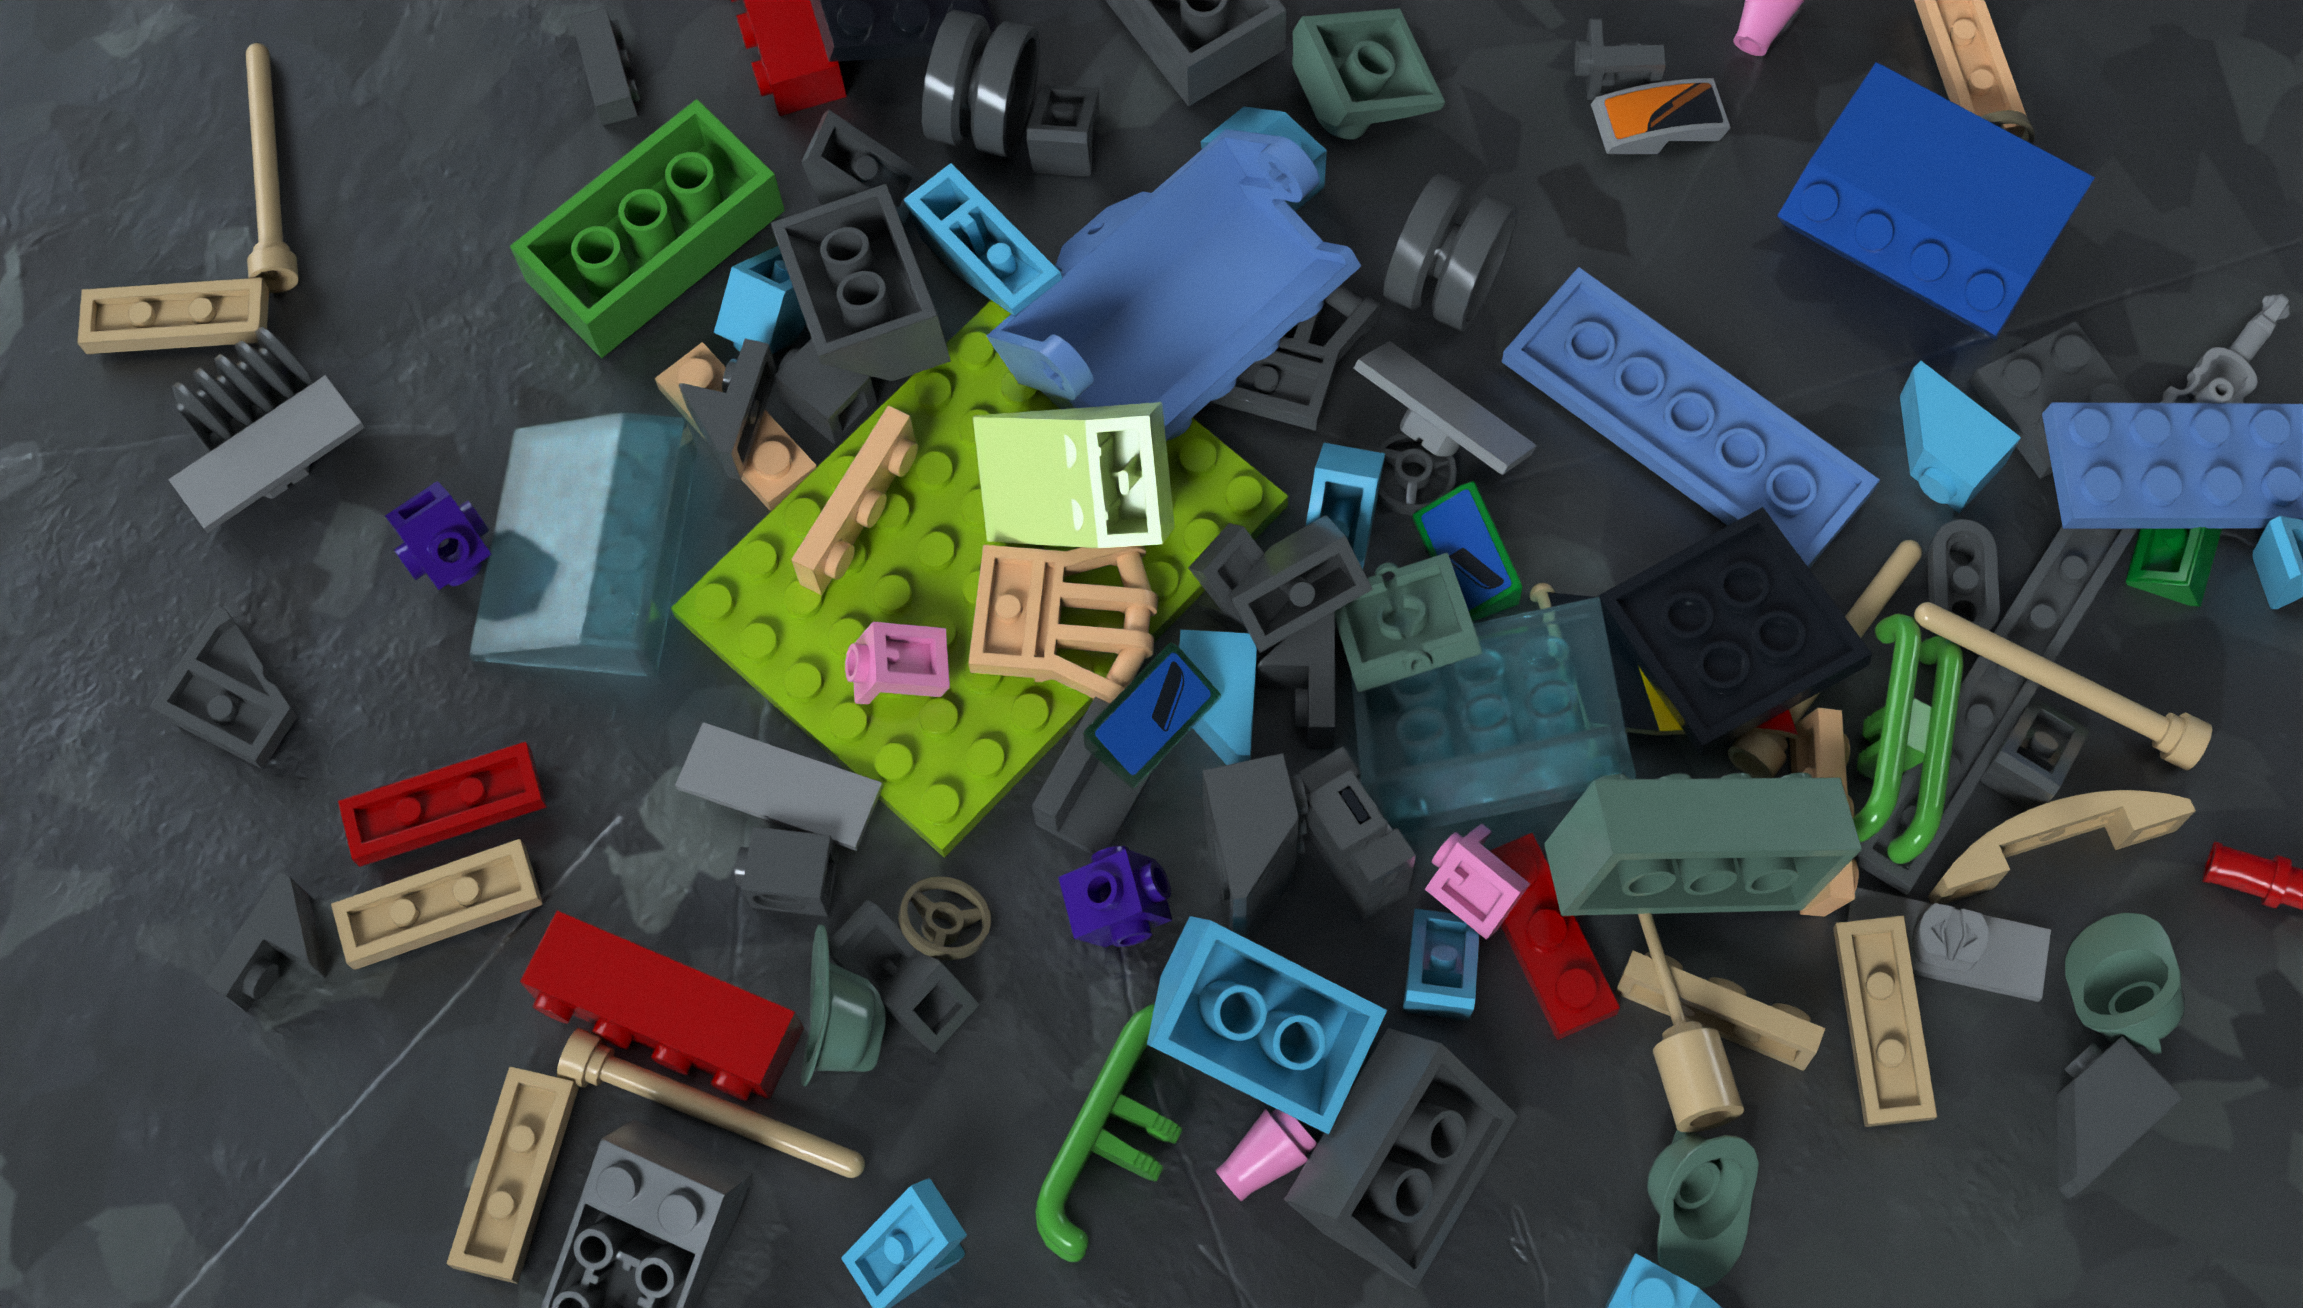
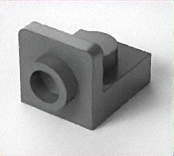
M1589 19L1585 40L1576 41L1575 43L1576 77H1585L1587 100H1594L1598 96L1618 90L1662 82L1666 66L1664 45H1643L1637 42H1628L1618 46H1604L1602 19Z

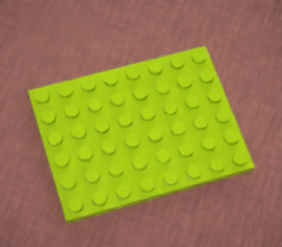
M992 300L946 343L950 362L913 374L671 607L676 619L846 771L882 782L883 789L879 800L944 858L1087 712L1093 701L1091 697L1052 679L1035 682L1034 678L970 673L968 663L983 545L1069 551L1080 548L987 542L973 417L975 415L1060 409L1040 390L1019 384L986 337L1011 315V313ZM889 405L910 416L916 443L918 444L916 458L909 471L903 477L896 475L885 493L887 497L886 504L878 521L871 528L864 526L853 544L855 548L854 556L845 574L839 580L832 578L823 594L820 595L800 585L791 559ZM1191 418L1192 423L1183 434L1166 441L1175 528L1163 544L1144 545L1146 554L1142 558V562L1151 590L1159 597L1157 613L1150 617L1149 634L1154 637V643L1205 591L1188 568L1229 523L1244 526L1255 540L1288 506V495L1193 418ZM1113 565L1065 577V582L1124 587L1118 567ZM1062 607L1060 624L1123 629L1125 614L1120 611ZM872 622L946 628L950 688L941 697L880 692L869 705L856 704L854 701V683L849 682L845 674V660L848 648L852 643L856 642ZM1057 648L1056 654L1106 678L1118 654L1110 652Z

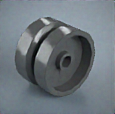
M955 9L949 12L937 33L926 72L922 99V127L924 136L931 141L959 146L972 133L975 147L980 152L1007 158L1012 156L1023 137L1036 89L1040 58L1039 32L1036 28L1005 21L991 35L989 24L982 15Z
M1438 173L1430 179L1407 219L1389 264L1384 282L1383 296L1411 310H1416L1429 300L1434 292L1432 301L1433 317L1441 323L1465 332L1480 312L1500 271L1515 231L1519 209L1511 203L1492 195H1487L1478 201L1469 212L1470 194L1467 185Z

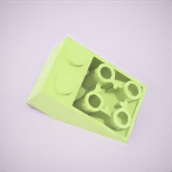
M1162 402L975 415L973 417L987 542L1085 548L1159 545L1164 543L1175 528Z

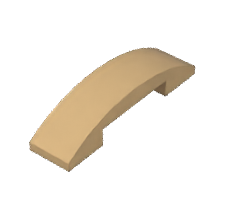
M2137 790L2092 792L2051 801L2006 820L1974 842L1952 864L1928 895V898L1932 904L1944 905L1992 890L2010 870L2005 858L2105 827L2115 850L2177 831L2196 810L2188 798L2166 793Z

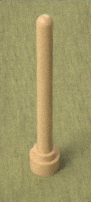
M254 43L246 50V68L258 243L253 247V252L247 258L248 278H263L269 288V293H279L291 290L298 284V266L296 255L283 242L270 53L263 44Z
M1905 540L1898 545L1846 614L1845 618L1860 638L1920 560L1922 548L1916 541ZM1820 693L1789 709L1795 726ZM1758 730L1748 731L1737 737L1728 749V757L1736 768L1743 773L1751 775L1752 778H1773L1786 761L1784 751L1788 747L1785 740L1787 737L1762 733Z
M1922 603L1915 610L1914 618L1919 626L2152 739V747L2160 750L2161 759L2186 771L2190 770L2200 760L2209 744L2212 735V725L2186 712L2180 716L2173 713H2168L2166 716L2156 713L1933 603Z
M577 1028L572 1033L561 1054L557 1067V1077L574 1081L577 1086L585 1088L589 1083L600 1086L604 1081L847 1178L858 1177L864 1171L865 1160L860 1153L614 1056L615 1050L605 1045L603 1037L581 1028Z

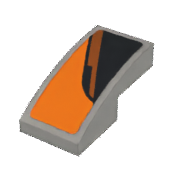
M1714 78L1671 80L1635 86L1598 96L1591 103L1607 154H1658L1668 141H1720L1731 128Z

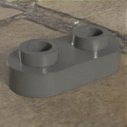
M1966 519L1950 521L1937 531L1928 548L1929 602L1950 612L1962 610L1970 616L1972 623L1991 631L1998 621L2000 613L1998 556L1995 539L1987 528L1975 521ZM1960 552L1964 554L1969 564L1960 565L1955 563L1949 553Z

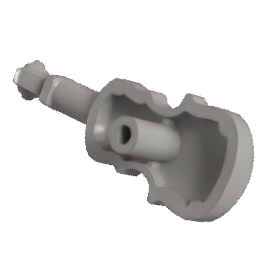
M2282 293L2279 295H2266L2262 300V311L2246 324V327L2230 348L2214 347L2208 350L2199 358L2196 367L2188 373L2187 387L2184 390H2179L2170 386L2163 392V400L2160 403H2244L2243 399L2256 388L2258 383L2257 375L2249 363L2271 336L2276 322L2289 316V299Z

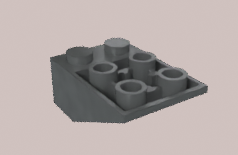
M634 1119L603 1137L541 1308H695L731 1236L753 1173Z

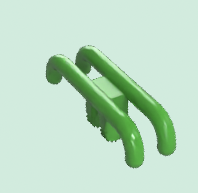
M1899 613L1882 619L1875 627L1876 638L1880 642L1886 644L1895 642L1886 705L1872 713V716H1867V719H1864L1862 736H1865L1864 739L1869 740V743L1874 744L1867 747L1866 751L1862 750V753H1859L1857 770H1859V774H1863L1864 777H1869L1871 780L1874 779V784L1866 805L1852 818L1860 842L1870 839L1879 832L1889 820L1896 807L1903 772L1923 762L1915 815L1906 831L1894 839L1887 848L1888 857L1894 863L1905 864L1915 859L1928 847L1940 827L1944 811L1962 680L1963 652L1958 644L1939 635L1928 638L1921 643V630L1915 619ZM1919 660L1926 665L1937 663L1931 706L1914 698Z
M1151 1004L1134 1013L1123 1027L1041 1186L1035 1210L1037 1230L1045 1245L1066 1261L1078 1262L1082 1260L1089 1244L1086 1232L1068 1220L1065 1215L1064 1206L1092 1152L1150 1181H1157L1163 1170L1162 1165L1154 1157L1132 1148L1104 1130L1109 1118L1111 1117L1143 1130L1162 1142L1167 1141L1174 1144L1182 1132L1181 1127L1172 1120L1122 1095L1139 1059L1148 1046L1147 1041L1155 1004Z

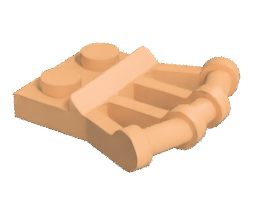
M983 545L968 663L970 673L1034 678L1035 682L1052 679L1091 697L1093 700L1096 696L1119 707L1130 696L1127 691L1144 659L1153 655L1154 637L1149 634L1150 617L1157 613L1159 597L1151 590L1142 562V558L1146 554L1144 545L1111 548L1080 547L1069 551ZM1113 565L1118 567L1124 587L1065 582V577ZM1062 607L1120 611L1125 614L1123 629L1060 624ZM1057 648L1110 652L1116 653L1118 656L1106 678L1056 654Z

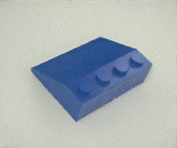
M1876 62L1810 159L1777 217L1786 227L1996 341L2095 177Z

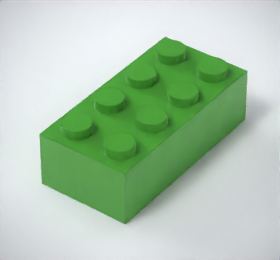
M696 99L510 245V248L525 281L603 358L782 214L785 209L775 174Z

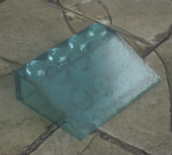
M618 413L515 429L490 550L492 555L489 556L469 654L472 661L647 677L658 676L698 451L685 418Z
M1600 597L1474 623L1482 654L1359 693L1351 673L1361 784L1392 828V831L1398 828L1401 834H1407L1579 799L1594 780L1610 774H1624L1630 779H1637Z

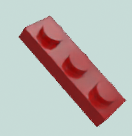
M526 741L338 800L351 858L359 867L547 807L532 750Z
M1533 833L1489 850L1530 883L1527 890L1501 924V927L1556 1039H1562L1617 1015L1620 1006L1575 917L1561 916L1550 867Z

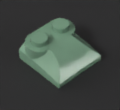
M1400 8L1302 16L1292 31L1293 69L1317 120L1326 131L1342 139H1356L1361 137L1372 123L1392 121L1438 111L1445 104V100Z

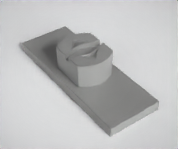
M1391 341L1359 358L1353 368L1408 407L1400 422L1401 431L1415 441L1418 437L1423 439L1421 445L1436 456L1454 455L1461 445L1498 473L1504 475L1531 456L1537 446Z
M324 375L168 480L204 530L209 533L262 496L273 499L287 490L288 484L291 482L295 484L309 475L310 464L365 427L327 376Z
M705 722L702 723L675 784L677 790L800 832L831 835L835 844L855 851L858 850L883 789L882 782Z
M1856 888L1855 899L1848 903L1845 922L1904 915L1914 975L2036 1002L2042 999L2051 929L1987 916L1966 909L1959 910L1943 904H1932Z

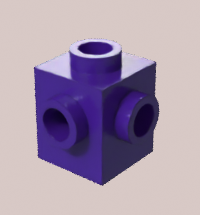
M438 481L385 515L403 541L401 545L393 549L415 580L426 574L438 590L447 584L457 586L468 581L482 568L480 562L492 555L480 538L489 532V529L468 500L458 506L449 492Z
M1114 846L1100 850L1091 856L1092 863L1058 877L1073 937L1076 940L1105 948L1110 945L1115 947L1131 946L1148 940L1152 936V928L1173 920L1167 901L1171 896V886L1166 872L1156 859L1131 851L1127 846Z

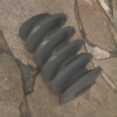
M264 327L255 331L260 348L258 351L242 340L234 345L239 361L238 364H235L221 354L214 358L218 374L217 378H214L201 368L195 370L193 376L197 387L196 392L180 382L172 386L176 400V409L208 452L214 449L210 438L211 433H216L226 441L234 436L231 425L232 419H237L247 427L255 422L251 408L253 405L256 404L268 413L275 409L276 406L272 396L274 391H278L288 399L296 395L292 380L295 377H298L308 385L313 383L307 371L286 343Z

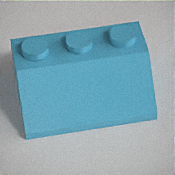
M1189 916L1160 977L1147 1045L1329 1134L1387 1010L1211 920Z

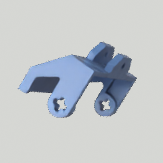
M1225 129L1152 193L1142 191L1106 207L1063 244L1055 265L1061 272L1063 279L1017 315L1013 316L1011 314L986 337L1019 384L1040 390L1060 409L1162 402L1166 441H1169L1183 434L1192 423L1191 418L1210 401L1217 400L1229 393L1236 384V378L1251 364L1270 356L1279 347L1280 339L1297 323L1306 321L1316 315L1324 305L1323 300L1361 267V264L1348 246L1323 242L1285 202H1300L1320 183L1319 174L1314 163L1296 143L1281 136Z

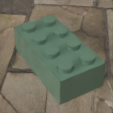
M1682 773L1666 775L1659 779H1630L1624 774L1606 775L1594 780L1544 843L1561 916L1803 910L1862 850L1841 778H1812L1808 773H1792L1781 778H1752L1751 775L1746 773H1734L1720 779H1691L1689 775Z

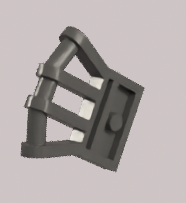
M1341 284L1323 301L1324 305L1325 303L1329 304L1348 317V319L1324 346L1311 344L1322 311L1321 309L1312 318L1298 323L1293 339L1283 336L1280 339L1279 347L1270 356L1254 362L1236 378V384L1229 393L1210 402L1316 431L1331 383H1333L1338 362L1361 335L1367 334L1373 328L1383 312L1384 305L1371 296L1363 299Z

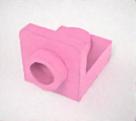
M872 622L856 642L849 646L846 654L845 674L847 680L854 683L855 703L869 705L880 692L941 697L950 688L946 628Z
M1481 823L1465 837L1454 832L1443 843L1431 861L1439 869L1424 890L1487 940L1499 929L1530 883L1483 846L1492 831Z

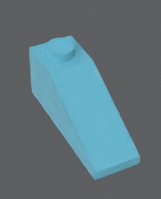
M951 163L903 199L921 240L956 276L1013 316L1017 315L1063 279L1061 272Z

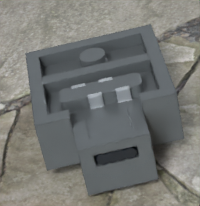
M1340 747L1299 771L1308 804V813L1304 814L1307 834L1364 921L1408 895L1416 855L1399 829L1396 828L1392 831V828L1358 780L1361 772L1344 747Z

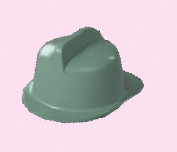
M2124 912L2103 917L2091 924L2071 943L2065 957V976L2076 1014L2083 1025L2100 1032L2106 1040L2115 1043L2123 1036L2135 1048L2144 1046L2153 1055L2162 1053L2160 1039L2172 1032L2182 1020L2185 1011V997L2181 985L2182 974L2170 938L2161 924L2144 914Z
M818 925L813 942L810 982V1029L801 1072V1084L803 1086L808 1085L814 1071H871L878 1061L885 1028V1007L876 988L868 979L829 962L828 939L824 925Z
M1677 1130L1672 1144L1659 1154L1648 1173V1194L1660 1216L1657 1239L1658 1262L1662 1268L1700 1289L1714 1285L1730 1272L1742 1253L1747 1236L1759 1162L1755 1149L1742 1137L1723 1135L1711 1139L1703 1137L1696 1132L1688 1133Z

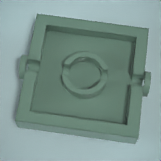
M1448 553L1400 568L1390 562L1380 565L1375 571V576L1367 578L1373 590L1335 610L1336 624L1358 693L1482 654L1476 630ZM1385 572H1393L1394 578L1392 580H1383L1382 576Z

